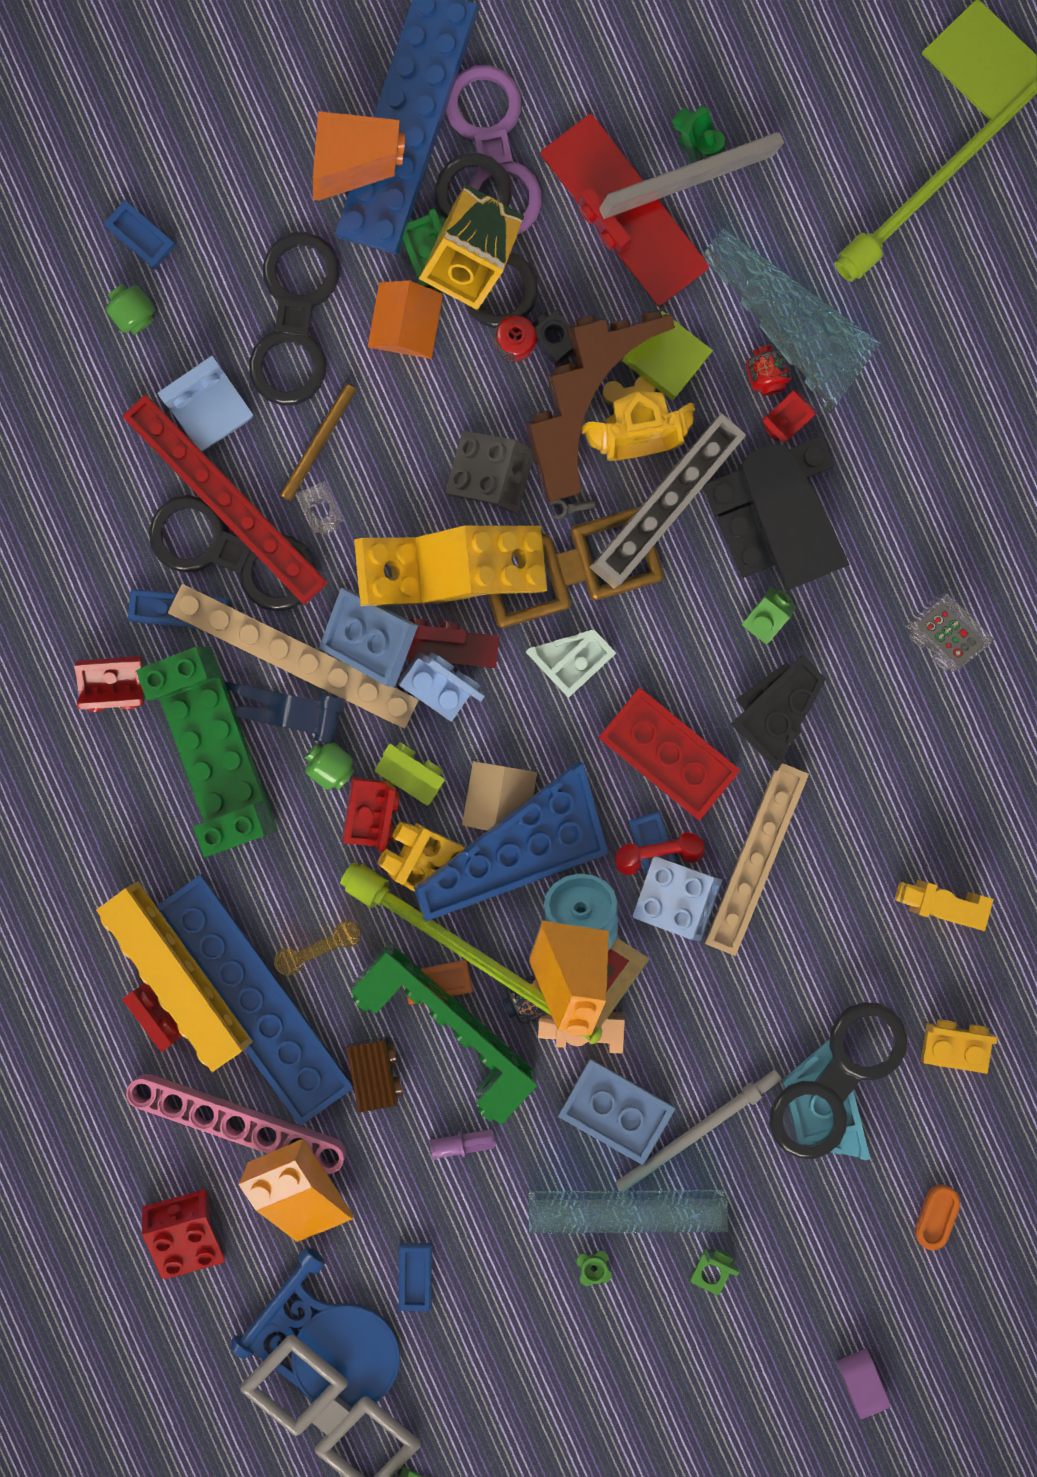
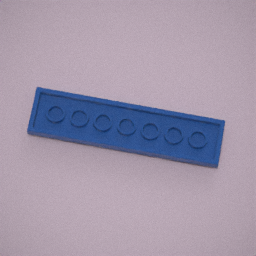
M412 0L374 117L400 120L399 132L405 133L402 165H396L393 177L349 191L335 232L337 238L392 254H399L407 223L410 221L479 12L477 3L466 0Z
M202 874L156 906L253 1041L245 1051L299 1126L305 1124L354 1088L351 1080Z

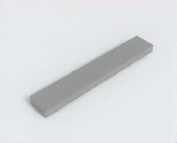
M776 132L612 192L606 196L599 210L603 219L768 159L776 154L784 144L780 132Z

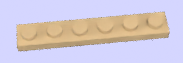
M783 763L778 771L773 770L705 939V944L736 956L809 776L808 773Z

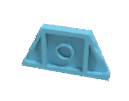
M830 1039L782 1079L784 1089L788 1085L800 1081L816 1080L833 1057L829 1047ZM852 1090L843 1102L847 1112L846 1132L840 1144L831 1153L846 1154L859 1157L862 1160H869L870 1155L854 1091ZM803 1095L795 1098L788 1104L799 1144L812 1145L821 1142L828 1136L833 1126V1113L825 1099L817 1095Z

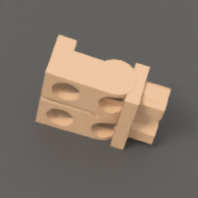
M612 1011L601 1026L603 1032L597 1043H608L609 1053L623 1054L625 1025L623 1012ZM548 1013L539 1017L538 1038L556 1039V1047L566 1048V1042L573 1046H582L590 1042L583 1036L558 1031L553 1017Z

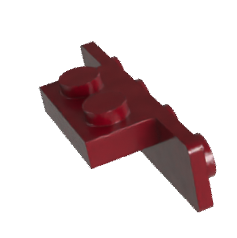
M408 619L418 625L406 659L414 660L419 652L426 656L433 652L450 664L486 668L496 667L499 637L497 635L468 633L467 630H460L461 624L441 622V628L428 626V620Z

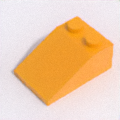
M304 1139L249 1161L238 1184L258 1213L297 1242L348 1222L354 1217Z

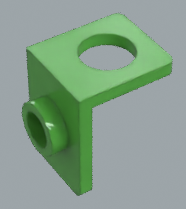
M705 1247L690 1278L691 1283L715 1295H720L729 1275L738 1276L739 1269L735 1261H733L734 1257L723 1250L716 1249V1251H712ZM708 1265H714L720 1269V1278L714 1283H708L702 1278V1271Z

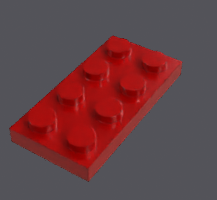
M640 687L598 737L600 741L698 821L701 820L741 771Z

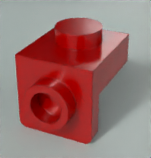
M794 389L762 419L766 425L764 429L775 441L780 440L785 444L818 411L797 389Z

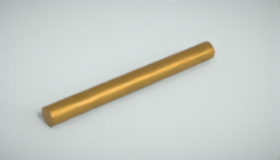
M345 383L281 491V497L291 502L357 391L356 388Z

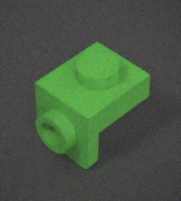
M770 587L762 600L741 625L767 645L790 619L796 609V605L793 604L788 594Z

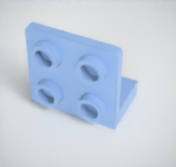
M210 356L158 392L164 404L172 411L191 441L201 452L206 451L253 418L252 412L213 356Z
M419 652L397 683L451 722L469 696L474 697L480 702L485 697L477 691L481 685L458 670L455 674L451 673L454 666L433 652L429 656Z
M654 857L633 913V918L685 938L701 941L722 879L703 874L659 857Z

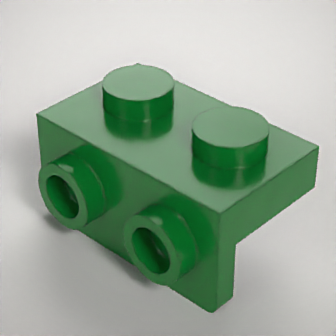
M435 208L428 210L429 215L408 222L403 235V243L420 285L427 288L432 286L420 280L419 277L446 221L444 215L438 217Z

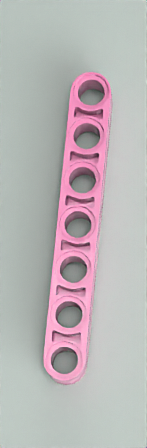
M151 1074L140 1075L127 1088V1100L135 1108L265 1153H271L291 1144V1140L294 1138H302L306 1141L327 1174L338 1171L346 1157L344 1144L336 1138ZM142 1083L149 1086L151 1089L150 1098L145 1099L138 1095V1084ZM174 1094L179 1096L183 1102L182 1108H171L167 1101L168 1095ZM207 1105L211 1107L214 1112V1118L211 1120L201 1118L198 1112L199 1106ZM233 1116L241 1117L245 1122V1129L240 1131L234 1130L230 1126L229 1118ZM263 1127L272 1128L276 1132V1139L274 1141L264 1140L260 1135V1129ZM328 1148L335 1150L338 1153L339 1160L333 1163L325 1161L322 1157V1151Z

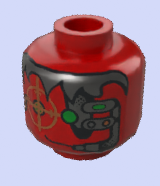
M518 315L508 316L500 321L494 335L495 347L500 356L508 361L518 362L531 356L535 350L537 334L531 321Z
M772 345L762 346L753 350L754 356L745 363L751 388L755 392H761L762 396H769L786 390V384L792 379L786 353L783 350H773Z

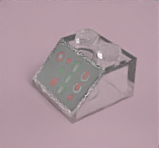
M947 593L932 598L906 625L911 631L909 637L921 648L926 646L934 654L932 657L934 662L945 671L948 668L951 671L960 670L995 640Z

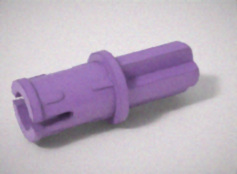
M491 1129L462 1134V1131H458V1135L429 1139L433 1160L462 1155L463 1158L466 1157L467 1153L490 1150L496 1147L495 1135Z

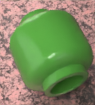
M121 284L108 294L111 301L106 306V313L122 333L132 332L133 335H136L154 321L152 315L155 312V306L141 287L135 285L126 288L124 284Z
M334 742L330 744L325 743L322 746L316 743L305 756V759L309 761L305 769L306 774L325 790H330L334 787L339 790L354 773L352 768L353 758Z

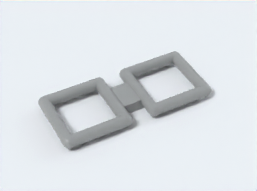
M288 1335L241 1384V1392L295 1436L300 1435L311 1423L323 1431L326 1435L315 1446V1453L343 1477H365L331 1449L365 1413L404 1444L374 1477H392L421 1446V1442L416 1436L369 1397H362L353 1407L343 1401L338 1395L346 1388L347 1379L295 1335ZM291 1351L331 1383L297 1419L258 1388L262 1381Z

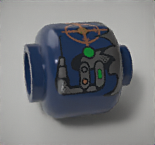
M530 975L522 979L532 984L536 977ZM506 987L507 998L503 999L502 1002L509 1018L516 1016L519 1022L525 1024L547 1014L518 993Z

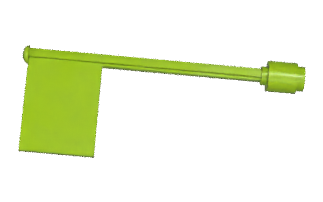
M975 0L923 50L922 55L990 121L873 234L860 233L838 254V260L835 261L834 266L839 274L850 282L855 278L860 279L883 257L881 250L883 243L1037 95V55L980 0Z

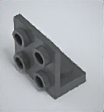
M463 431L446 487V493L452 496L488 502L506 511L518 513L534 458L532 449L517 440Z

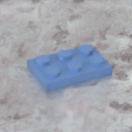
M341 588L319 649L383 685L395 687L418 625L382 606H360L359 594L350 589Z
M589 1058L557 1115L564 1121L639 1164L644 1165L676 1108Z

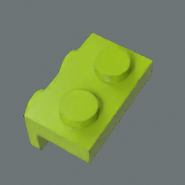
M401 742L397 746L389 743L382 754L384 756L375 768V772L420 802L430 805L446 780L441 776L444 770L429 760L422 764L413 758L416 752Z

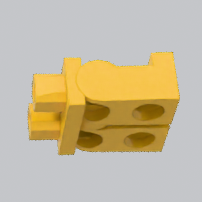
M400 821L392 837L405 845L399 855L385 849L377 864L386 870L394 881L415 891V886L438 870L435 868L436 866L440 868L467 846L446 838L418 823L414 826Z
M917 880L916 886L899 882L894 900L910 905L909 911L925 917L932 915L943 920L985 931L994 899L968 892L966 900L956 898L948 890L938 888V885Z

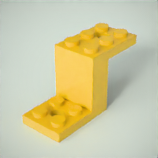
M461 526L419 537L354 539L360 606L440 604L487 594L540 593L547 591L541 526ZM513 552L518 557L517 567L512 562ZM386 563L390 566L392 570V577L390 580L385 576L384 566Z

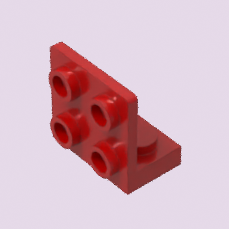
M143 983L122 998L123 1002L161 1052L182 1037L177 1023L170 1013L160 1006L158 996L150 985Z
M205 1189L142 1207V1237L162 1279H168L225 1262V1255L210 1223L209 1197Z

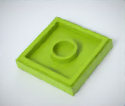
M673 320L674 329L649 338L629 351L622 359V362L672 401H674L713 352L712 349L675 320Z

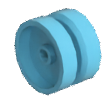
M575 874L566 876L552 885L546 893L544 902L546 921L609 931L608 950L616 941L618 933L617 899L614 890L606 881L594 875Z

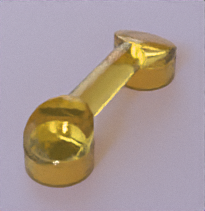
M343 921L336 926L334 935L300 951L293 949L280 950L274 958V966L283 975L296 974L303 967V963L339 946L346 948L355 947L361 939V930L357 924L351 921Z

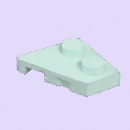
M593 629L529 648L526 654L569 698L609 661L616 652Z

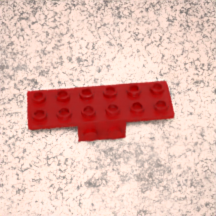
M588 114L541 150L540 155L580 206L579 211L583 218L589 224H594L600 232L599 237L603 244L609 250L613 249L656 306H662L708 270V263L658 199L603 219L599 208L606 196L612 192L640 183L643 179L592 114Z

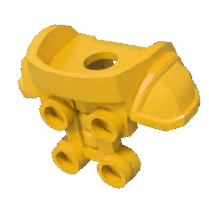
M638 377L634 386L623 388L616 381H611L604 386L602 397L607 404L613 405L614 414L607 418L605 423L587 422L582 426L581 431L582 434L586 435L591 447L599 450L601 454H606L608 461H619L666 452L684 444V437L687 436L688 430L693 424L694 403L690 402L678 411L669 413L663 393L654 392L656 388L643 377Z

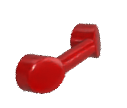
M690 832L682 833L676 840L638 847L632 843L625 844L616 852L614 858L615 867L623 875H632L640 869L642 859L678 852L684 861L689 863L698 862L704 857L705 844L698 835Z

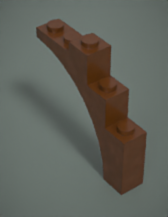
M661 310L642 314V321L630 324L629 319L610 323L611 329L608 330L606 319H595V315L592 314L575 319L576 325L568 327L577 367L573 366V362L553 367L555 373L546 375L556 414L552 415L551 410L538 412L532 415V421L525 422L544 499L551 502L582 493L578 473L579 438L584 416L595 391L609 371L629 351L653 336L674 329L675 325L672 315H662Z

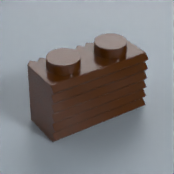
M387 1037L349 1043L346 1048L358 1113L397 1106L398 1096H403V1088L400 1076L394 1077L392 1064L397 1063L395 1045H388Z

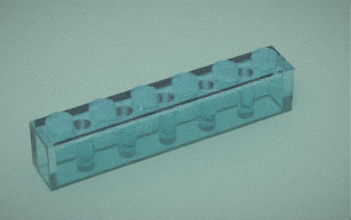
M723 1190L625 1191L623 1193L621 1191L528 1192L529 1234L728 1232V1198Z

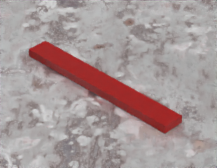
M146 394L122 415L125 421L304 606L328 584L322 575Z

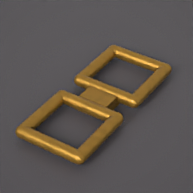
M640 507L573 526L570 532L575 549L556 554L551 536L547 534L542 535L544 559L556 599L507 614L501 594H487L496 625L499 628H507L569 609L571 600L567 586L583 581L586 582L590 598L595 601L661 582L664 579V572L656 545L645 555L649 572L626 578L621 585L614 589L609 584L600 586L597 574L589 568L593 561L585 536L626 524ZM514 552L512 553V558L517 556Z

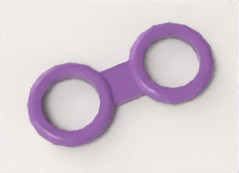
M475 65L461 71L457 75L446 109V115L451 126L462 137L475 141L478 153L493 157L504 167L507 175L518 178L525 185L529 194V204L523 214L524 219L518 232L520 234L537 220L542 207V190L536 176L524 165L513 161L507 136L517 124L522 111L521 93L516 82L504 70L491 65ZM490 80L497 83L505 91L509 100V108L505 117L498 124L491 127H476L469 124L461 116L458 109L459 96L461 91L474 81ZM480 168L471 177L468 185L480 191L482 185L492 178L493 175L488 170Z

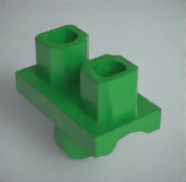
M701 105L695 113L683 107L672 121L674 129L682 133L678 141L679 146L688 153L691 163L700 161L704 157L708 158L719 154L726 148L724 135L720 131L714 130L709 109Z

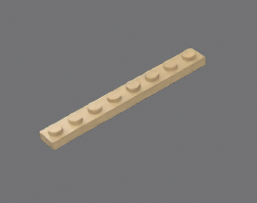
M184 584L181 585L168 611V614L404 729L419 699L394 687L385 686L357 669Z

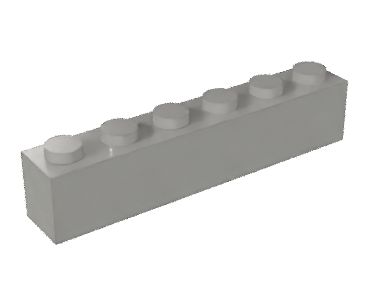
M722 413L715 418L589 568L613 589L621 585L744 439L746 434Z

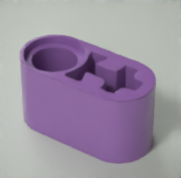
M867 1348L836 1360L860 1420L891 1408Z

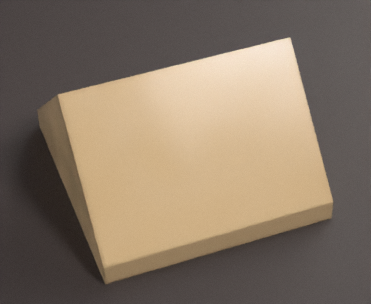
M473 761L462 825L486 831L490 830L533 797L537 772Z

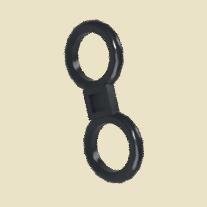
M478 152L461 154L450 160L439 173L435 186L436 205L441 215H444L445 219H447L452 208L448 192L451 180L458 172L467 167L477 166L488 170L497 183L498 197L496 201L509 207L512 198L511 181L504 167L493 157ZM514 252L510 253L506 264L518 270L524 280L525 292L522 302L515 310L505 315L490 314L481 306L476 310L465 304L469 314L482 325L496 329L500 321L506 317L518 315L526 318L534 308L538 296L537 277L530 263Z
M308 232L290 233L279 238L267 251L263 263V281L269 293L279 302L275 331L263 336L254 346L249 360V374L256 391L267 401L281 406L298 405L311 399L321 388L326 375L324 353L319 343L309 335L313 307L324 303L336 289L340 278L339 260L332 246L323 238ZM306 246L315 249L323 256L327 273L323 284L316 291L308 295H295L287 292L280 286L276 276V267L279 259L286 251L294 247ZM281 343L300 345L309 352L312 358L313 371L309 381L302 388L291 392H282L274 389L266 382L263 376L262 364L266 354L272 347Z
M191 495L174 497L161 505L152 517L149 529L151 549L159 561L170 569L190 573L201 571L215 563L238 573L241 587L249 600L263 609L283 611L293 609L301 603L293 593L285 597L274 598L266 596L259 591L254 583L252 574L254 562L258 557L239 537L226 532L225 523L200 497ZM179 510H198L207 516L212 525L213 536L211 544L206 552L197 558H177L168 551L164 544V525L169 517ZM283 535L316 569L314 557L307 546L293 536Z
M862 1002L848 1007L836 1018L830 1031L829 1047L833 1057L816 1080L800 1081L788 1085L777 1095L770 1109L769 1126L774 1140L785 1152L797 1158L815 1159L829 1154L840 1144L846 1132L847 1112L843 1102L859 1081H874L886 1077L900 1066L907 1052L908 1036L903 1021L892 1009L879 1003ZM864 1016H876L884 1020L891 1028L893 1034V1048L889 1056L882 1063L871 1067L860 1066L852 1062L846 1055L843 1046L844 1034L848 1026L856 1019ZM803 1095H817L825 1099L833 1113V1126L828 1136L821 1142L812 1145L799 1144L791 1140L783 1126V1115L788 1104L795 1098Z

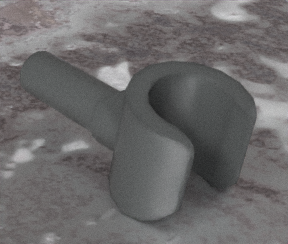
M554 500L549 504V506L563 505L564 507L561 515L551 516L556 520H564L568 517L569 513H574L575 511L596 508L594 500L569 504L562 500Z

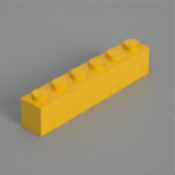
M139 882L128 886L96 909L100 915L102 925L113 933L120 943L119 946L122 953L133 961L139 970V975L143 982L150 985L158 996L160 1006L170 1013L177 1023L180 1034L191 1042L197 1051L198 1059L202 1064L208 1066L211 1072L234 1058L253 1042Z

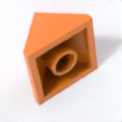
M410 280L379 282L368 348L432 359L443 294Z

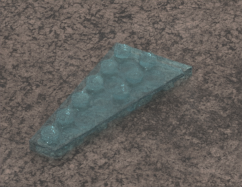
M723 228L708 246L703 257L727 286H733L742 298L740 303L747 311L752 310L761 321L759 324L760 328L789 364L796 365L806 377L805 384L811 391L816 389L825 401L823 406L831 414L881 343Z

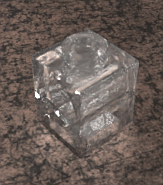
M325 481L295 494L314 534L320 532L323 536L340 528L338 523L344 521ZM321 502L327 503L330 507L329 514L322 519L315 518L312 513L314 506Z

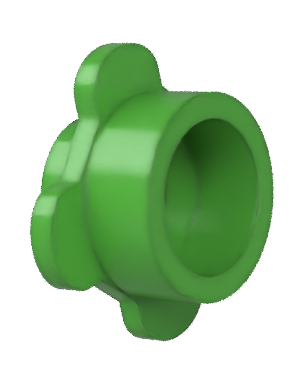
M599 1250L593 1255L582 1253L577 1257V1265L581 1268L579 1279L584 1286L610 1281L612 1274L607 1268L609 1257L605 1251ZM593 1265L597 1266L596 1271L591 1270Z

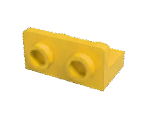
M937 1019V1024H926L921 1062L988 1074L992 1044H997L998 1037L989 1033L988 1027L970 1024L969 1030L957 1028L956 1022Z

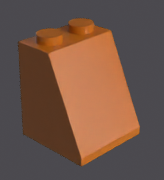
M318 111L313 169V200L320 201L393 177L396 165H402L405 133L399 132L400 120Z

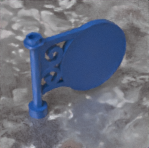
M305 1246L297 1256V1260L300 1263L245 1334L242 1337L235 1335L232 1338L230 1349L241 1359H246L247 1356L251 1357L255 1354L264 1361L271 1354L265 1347L264 1342L269 1334L282 1332L286 1336L295 1335L293 1328L301 1327L295 1336L347 1379L346 1388L338 1396L351 1407L365 1396L377 1403L388 1393L398 1374L400 1351L397 1337L385 1318L366 1306L354 1303L331 1304L312 1296L304 1288L302 1282L310 1272L317 1274L326 1262L318 1252ZM294 1292L297 1293L299 1299L293 1301L291 1312L294 1315L299 1314L298 1307H302L305 1310V1315L298 1319L291 1317L284 1308V1304ZM312 1308L319 1310L312 1315ZM279 1333L271 1338L270 1345L273 1351L279 1345L278 1341L281 1337ZM292 1351V1369L281 1362L275 1370L299 1387L303 1394L310 1401L314 1402L331 1383Z

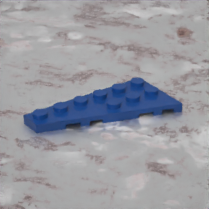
M581 761L575 763L415 886L414 890L423 919L425 921L432 920L607 855L608 851L584 763Z

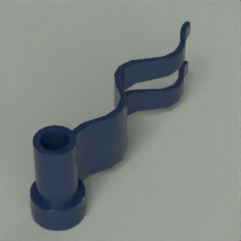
M224 681L227 690L269 705L268 709L233 707L236 717L314 733L315 741L329 744L334 742L340 712L343 713L346 700L320 695L319 701Z

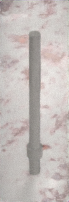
M774 1069L753 1084L751 1081L741 1089L742 1093L648 1158L644 1165L640 1164L617 1180L615 1183L622 1193L746 1105L749 1103L754 1105L761 1100L763 1093L782 1081L779 1074Z

